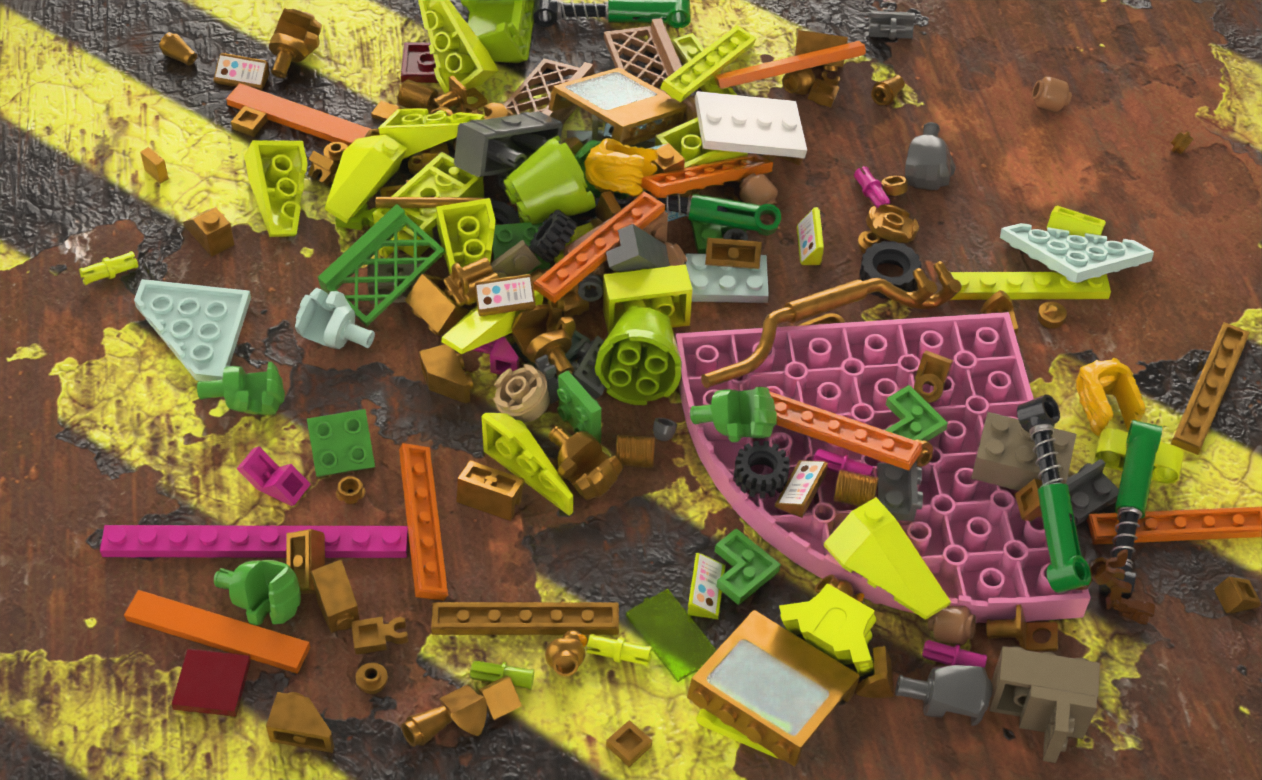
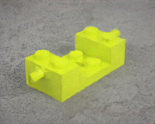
M441 152L391 197L483 198V176L476 177L456 167L454 158ZM378 208L373 212L374 224L392 208ZM402 208L405 210V215L433 239V228L436 226V208ZM405 226L398 232V240H414V232ZM394 246L382 247L379 250V254L382 257L384 256V258H388L394 251ZM398 246V250H402L414 257V246ZM417 246V258L430 246Z

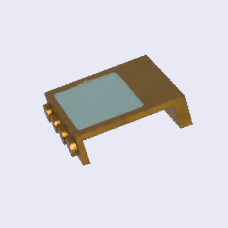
M616 68L553 86L548 110L556 111L578 105L614 126L611 139L619 141L623 146H631L655 138L656 135L683 124L688 106L625 70Z
M753 610L691 678L687 698L693 701L696 706L704 708L718 717L724 724L732 726L747 736L752 742L763 746L780 760L786 761L795 767L799 762L802 749L842 699L848 702L854 695L860 675Z

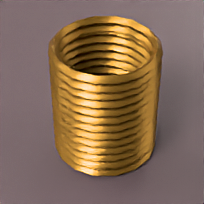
M406 80L399 89L398 103L400 106L408 109H428V113L434 110L431 100L439 97V93L435 88Z
M617 435L616 457L621 465L653 468L655 437Z
M841 469L836 484L834 502L847 503L848 505L853 504L854 506H861L875 498L879 478L866 476V474L860 475L857 472L842 471Z

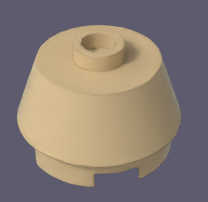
M524 364L525 368H519L515 371L509 368L499 376L494 385L497 390L493 398L497 409L501 413H507L515 420L531 422L539 418L547 410L550 396L545 375L533 366Z

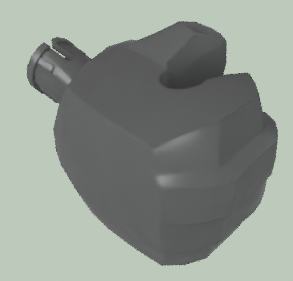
M928 122L923 127V135L916 136L909 144L905 177L908 180V185L913 186L915 189L938 190L941 186L949 185L950 177L954 174L956 166L946 142L938 137L940 126L936 123Z
M964 665L942 666L933 668L927 681L899 675L895 695L923 700V713L925 716L941 718L948 711L971 716V725L975 726L982 721L984 713L988 710L993 684L988 679L984 667Z

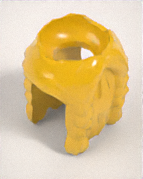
M603 139L600 144L591 149L584 161L586 180L600 192L611 190L638 197L643 192L641 188L642 178L651 176L657 171V166L652 163L653 160L658 159L657 150L635 146L630 147L628 145L623 146L614 139Z
M1113 358L1106 361L1096 360L1093 363L1080 367L1076 378V389L1080 397L1079 403L1083 406V411L1095 435L1100 436L1105 426L1113 418V412L1106 395H1114L1116 397L1128 431L1132 420L1141 421L1146 408L1134 375L1127 365Z

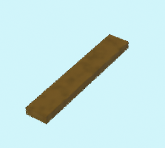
M1223 322L1171 445L1196 455L1199 454L1250 334L1249 331Z
M433 602L432 635H564L569 630H577L582 635H619V602Z

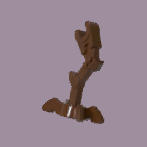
M1124 549L1117 554V557L1109 558L1108 560L1104 557L1093 560L1089 564L1091 582L1087 586L1074 590H1087L1092 581L1098 585L1106 584L1111 589V593L1106 597V608L1111 609L1113 607V609L1120 611L1122 616L1139 624L1147 625L1149 616H1154L1155 605L1146 601L1132 598L1124 599L1121 597L1122 592L1131 593L1132 589L1130 583L1121 581L1125 578V571L1118 568L1125 566L1128 550Z

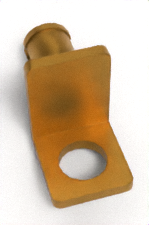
M453 75L449 77V92L431 100L434 110L439 107L451 108L456 106L458 108L461 103L478 109L488 103L487 99L476 88L473 87L466 90ZM467 97H476L478 101L474 104H468Z
M1021 604L1016 605V616L1014 619H987L988 639L1016 638L1021 648L1033 652L1058 650L1057 622L1026 623ZM1040 630H1046L1051 634L1050 640L1046 643L1035 642L1033 636Z

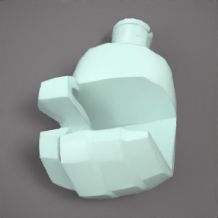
M315 288L310 295H305L300 303V309L296 315L295 329L302 337L333 349L342 348L348 340L365 346V348L371 346L375 332L355 325V311L351 308L343 293L331 291L328 295L327 292Z

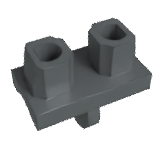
M871 11L868 34L873 37H889L892 40L895 38L913 39L915 13Z

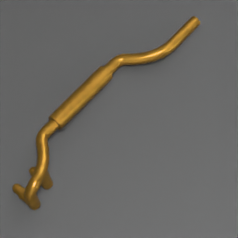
M939 261L934 264V269L939 276L938 279L943 288L935 293L937 291L935 282L927 279L924 271L918 268L913 271V276L919 288L914 292H906L881 278H871L865 281L857 279L788 302L784 305V308L775 310L767 315L763 322L760 342L752 355L741 362L703 374L701 382L705 388H710L755 371L763 364L773 347L778 324L787 321L795 323L865 299L867 294L876 291L911 308L934 309L953 298L962 289V285L953 278L945 264Z

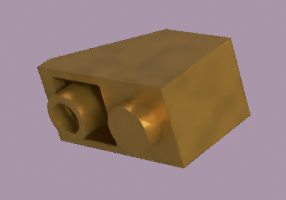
M446 344L419 351L420 368L430 391L463 403L471 402L470 390L474 389L470 374H465L463 371L465 368L464 361L459 352L456 353L454 349Z

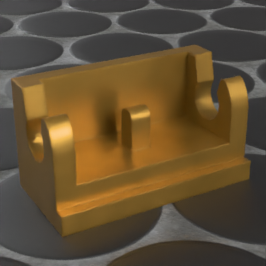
M470 460L458 477L456 502L511 521L515 512V504L520 505L525 479Z

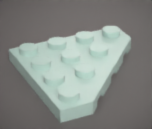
M1022 223L1004 227L1001 229L1000 238L1008 242L1011 247L1020 249L1028 254L1030 258L1047 265L1048 269L1059 272L1067 280L1075 283L1150 262L1154 251L1134 240L1123 239L1122 243L1107 241V236L1085 233V237L1079 235L1069 236L1068 230L1049 227L1047 232L1039 229L1031 230L1032 225Z
M142 279L134 299L136 308L196 381L223 379V370L226 366H230L251 300L250 291Z

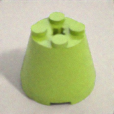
M559 135L548 140L503 181L507 188L505 191L512 204L516 203L520 211L518 215L522 223L531 222L532 225L544 223L545 219H548L549 215L554 213L555 210H560L569 217L586 213L596 207L593 193L586 191L585 175L566 142L560 145L561 139Z
M631 306L617 321L601 345L595 363L596 376L599 377L602 384L607 388V393L610 396L628 404L647 405V401H653L664 396L667 398L676 390L681 379L682 361L670 324L671 320L667 315L651 308Z

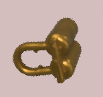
M484 257L464 267H461L458 263L453 264L450 276L443 281L449 290L448 295L453 296L456 304L461 306L477 302L476 282L500 278L497 273L493 272L489 260Z

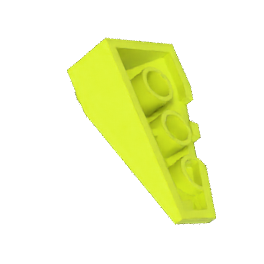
M418 0L424 28L428 30L430 38V54H433L435 60V76L444 93L449 92V77L452 75L468 90L482 85L499 71L488 50L450 0Z
M423 108L397 109L378 129L380 135L386 134L407 148L403 157L405 159L410 155L456 138L460 123L476 119L485 120V117L482 114L462 112L447 116V112L443 110L429 114L428 109Z
M386 134L356 139L343 151L324 210L347 224L399 170L407 148Z
M252 140L244 158L248 179L269 237L296 236L301 210V196L304 190V177L308 165L303 141Z
M490 198L436 207V225L441 246L445 249L444 257L449 274L452 272L451 268L455 263L464 267L484 257L490 262L496 223Z
M534 290L535 306L541 305L544 296ZM476 305L442 337L441 342L460 354H464L512 333L513 322L525 310L479 316L478 305Z
M507 413L483 414L481 417L484 452L517 477L525 479L524 482L570 516L573 513V494L527 426L521 420H515Z
M877 497L851 511L824 542V547L842 568L850 573L855 571L868 579L867 583L874 588L879 586L892 594L895 601L925 620L951 603L896 518Z

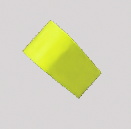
M1112 428L1103 430L1100 434L1095 453L1096 461L1102 459L1106 463L1105 467L1123 471L1128 432ZM1160 442L1151 480L1166 484L1175 483L1179 480L1184 453L1179 447Z

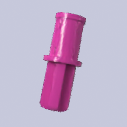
M862 167L865 175L858 168L854 173V178L863 188L864 196L869 197L876 208L883 204H890V199L883 191L881 182L873 177L869 168Z
M818 449L813 458V461L828 462L827 470L839 473L842 469V471L857 472L860 475L866 474V476H871L874 469L873 465L850 459L848 454L844 457L823 449Z
M927 640L922 650L923 658L950 666L964 665L985 668L987 655L960 649V645L957 644L955 647Z

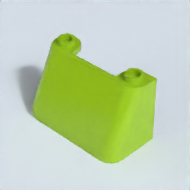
M460 0L462 5L467 7L470 12L468 19L469 27L488 50L494 62L520 63L528 60L534 21V0Z

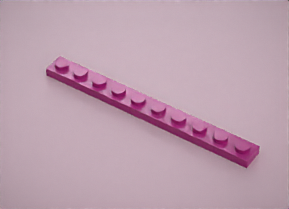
M105 525L100 552L102 557L287 558L286 533L313 529L321 531L325 535V558H407L408 526Z

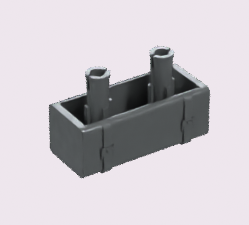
M539 111L531 113L522 112L517 115L485 120L476 119L460 123L458 125L454 164L456 167L476 177L492 176L514 171L548 140L558 135L561 139L563 124L561 121Z

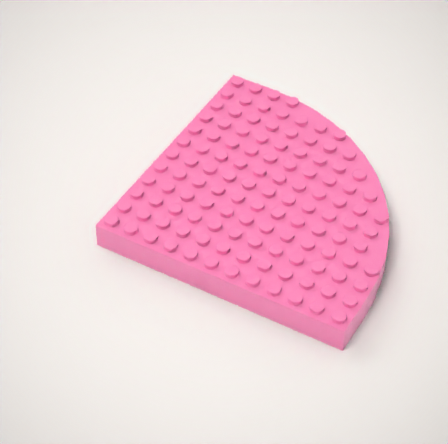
M1009 312L777 327L773 347L761 366L751 373L710 388L703 386L701 376L747 359L756 350L763 328L676 334L675 340L682 361L679 390L687 428L701 462L715 486L731 507L765 541L794 563L821 579L833 574L838 580H847L851 583L854 589L853 594L863 593L864 599L870 600L874 604H883L911 613L914 612L895 601L892 594L879 586L874 588L867 583L868 579L855 571L850 573L842 568L824 547V542L851 511L860 507L853 504L848 505L847 503L834 502L839 473L827 470L803 518L775 507V503L781 493L776 491L775 496L771 498L766 493L765 499H760L759 493H756L755 497L749 496L750 490L743 493L741 486L736 485V478L734 479L735 461L739 450H744V446L748 443L753 447L754 441H759V445H764V441H769V447H772L775 443L779 445L778 452L784 449L786 452L785 457L788 456L790 460L788 480L798 461H813L815 452L818 449L844 457L848 454L850 459L873 465L874 469L871 476H875V478L877 464L885 462L778 425L773 427L769 438L743 437L739 442L733 443L730 442L727 436L717 431L713 422L693 424L690 418V409L692 406L710 405L712 396L718 390L735 389L737 391L755 389V387H767L770 392L886 430L901 421L886 406V400L889 396L908 385L914 389L915 376L923 353L927 350L953 360L945 386L943 387L942 396L937 401L928 403L948 422V425L944 432L928 441L933 446V454L930 462L922 466L921 484L917 485L918 491L923 492L922 509H917L914 521L897 520L950 599L951 603L949 606H966L971 614L976 616V623H986L987 619H1014L1016 616V605L1019 604L1022 605L1026 622L1083 618L1091 598L1089 590H1071L1058 594L1051 588L1048 582L1047 567L1051 562L1042 517H1037L1031 522L1022 520L1015 494L1018 492L1017 490L971 479L987 413L991 412L1018 419V406L1034 399ZM929 384L923 386V391L926 393H930L934 389V386ZM762 464L754 465L750 468L753 472L760 475H767L773 472L772 468Z

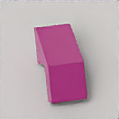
M504 336L473 349V351L490 354L491 373L501 375L509 368L512 371L519 369V357Z
M260 446L253 448L237 467V470L257 490L290 506H294L311 485L292 464L279 467Z

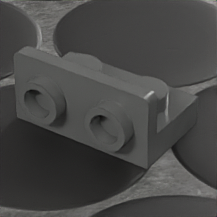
M596 336L590 343L585 341L576 353L579 357L577 362L573 361L571 363L574 368L572 372L573 377L595 399L601 396L606 388L595 373L597 353L604 342L599 336Z
M1102 459L1093 464H1085L1078 473L1067 478L1066 484L1069 488L1076 526L1087 520L1089 514H1097L1117 501L1119 489L1102 473L1106 464Z
M916 461L910 471L888 463H878L876 468V477L879 478L877 499L896 520L914 521L917 509L921 510L923 505V492L918 491L917 486L921 484L922 467L917 466Z

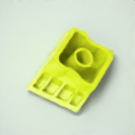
M828 583L818 595L808 602L779 605L781 620L789 632L794 635L802 634L807 643L843 665L854 664L860 676L875 674L874 663L868 649V643L873 637L870 630L876 622L875 610Z

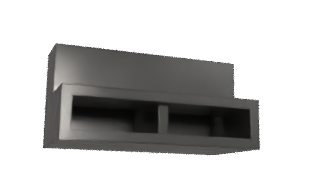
M634 224L619 229L621 246L606 251L609 268L616 272L670 266L666 245Z

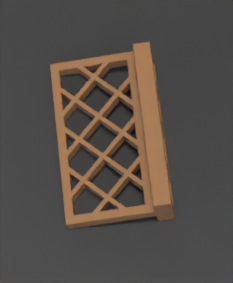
M661 18L652 19L651 26L604 32V40L615 67L621 68L626 72L631 70L639 74L637 78L641 80L644 77L653 80L654 82L651 86L655 88L682 67ZM638 36H648L646 42L637 39ZM621 39L625 42L623 45L613 42V40ZM633 44L639 47L640 49L638 50V52H636L632 49H629V45ZM645 51H649L655 54V56L652 59L648 56L643 55V53ZM623 53V54H625V55H627V56H630V57H632V58H631V60L628 62V61H626V60H624V59H622V58H619V57H620L621 54ZM639 60L647 64V66L642 68L635 65V62ZM652 67L661 70L662 73L658 75L650 70ZM621 77L622 85L630 103L654 96L647 91L634 94L633 89L638 86Z
M543 59L503 105L508 110H511L512 113H516V115L520 114V111L533 108V112L539 111L564 124L578 105L556 111L548 110L551 99L550 92L553 90V86L594 75V66L584 62L579 68ZM547 68L555 70L554 72L542 75ZM573 75L572 78L563 80V77ZM557 78H559L560 80L559 82L551 83L548 85L546 84V81L554 80ZM542 83L543 85L537 88L529 89L532 85ZM546 93L547 95L546 97L538 98L535 100L533 99V96H537ZM526 98H529V99H530V101H527V102L520 103V104H517V105H516V103H517L519 100L526 99ZM548 104L546 108L537 110L538 106Z

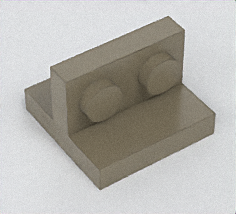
M1031 685L1020 715L1019 728L1045 732L1043 761L1056 763L1060 752H1065L1067 749L1068 737L1084 738L1097 708V697Z

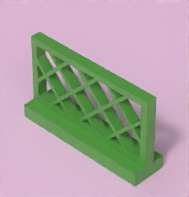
M396 204L318 276L320 288L329 295L331 291H337L343 283H355V295L344 296L355 311V317L365 326H368L412 285L421 274L430 268L445 253V249L405 215V210ZM407 226L414 232V240H398V232ZM394 246V258H378V251L382 247ZM398 246H414V258H398ZM417 246H430L435 251L430 257L417 258ZM378 264H394V276H378ZM398 264H414V272L409 276H398ZM363 265H375V277H359V268ZM378 282H394V291L390 294L378 295ZM358 283H375V295H358ZM358 301H375V308L365 316L358 309Z

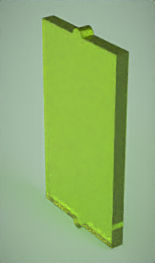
M669 589L650 599L644 598L643 603L626 612L627 618L647 644L653 647V652L677 682L694 672H698L717 651Z

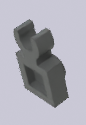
M544 355L536 359L537 367L535 369L541 371L546 377L550 396L549 404H552L559 400L557 394L558 377L556 375V367L554 365L550 366L548 356Z

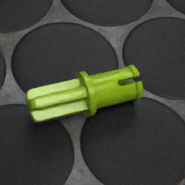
M473 661L470 669V678L493 683L505 676H509L514 686L531 690L535 670L507 666V662H503L500 665Z

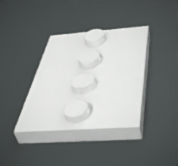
M696 92L695 105L703 149L805 158L807 147L796 101Z

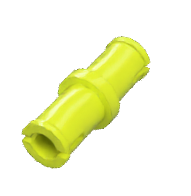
M133 251L112 259L106 257L100 263L80 268L81 278L84 277L83 283L88 285L107 277L112 279L116 277L115 274L138 268L137 259L133 258L135 257Z
M591 634L587 647H589L587 654L613 658V661L621 663L623 660L648 667L652 658V653L650 652L653 651V647L626 642L625 638L619 637L615 640Z

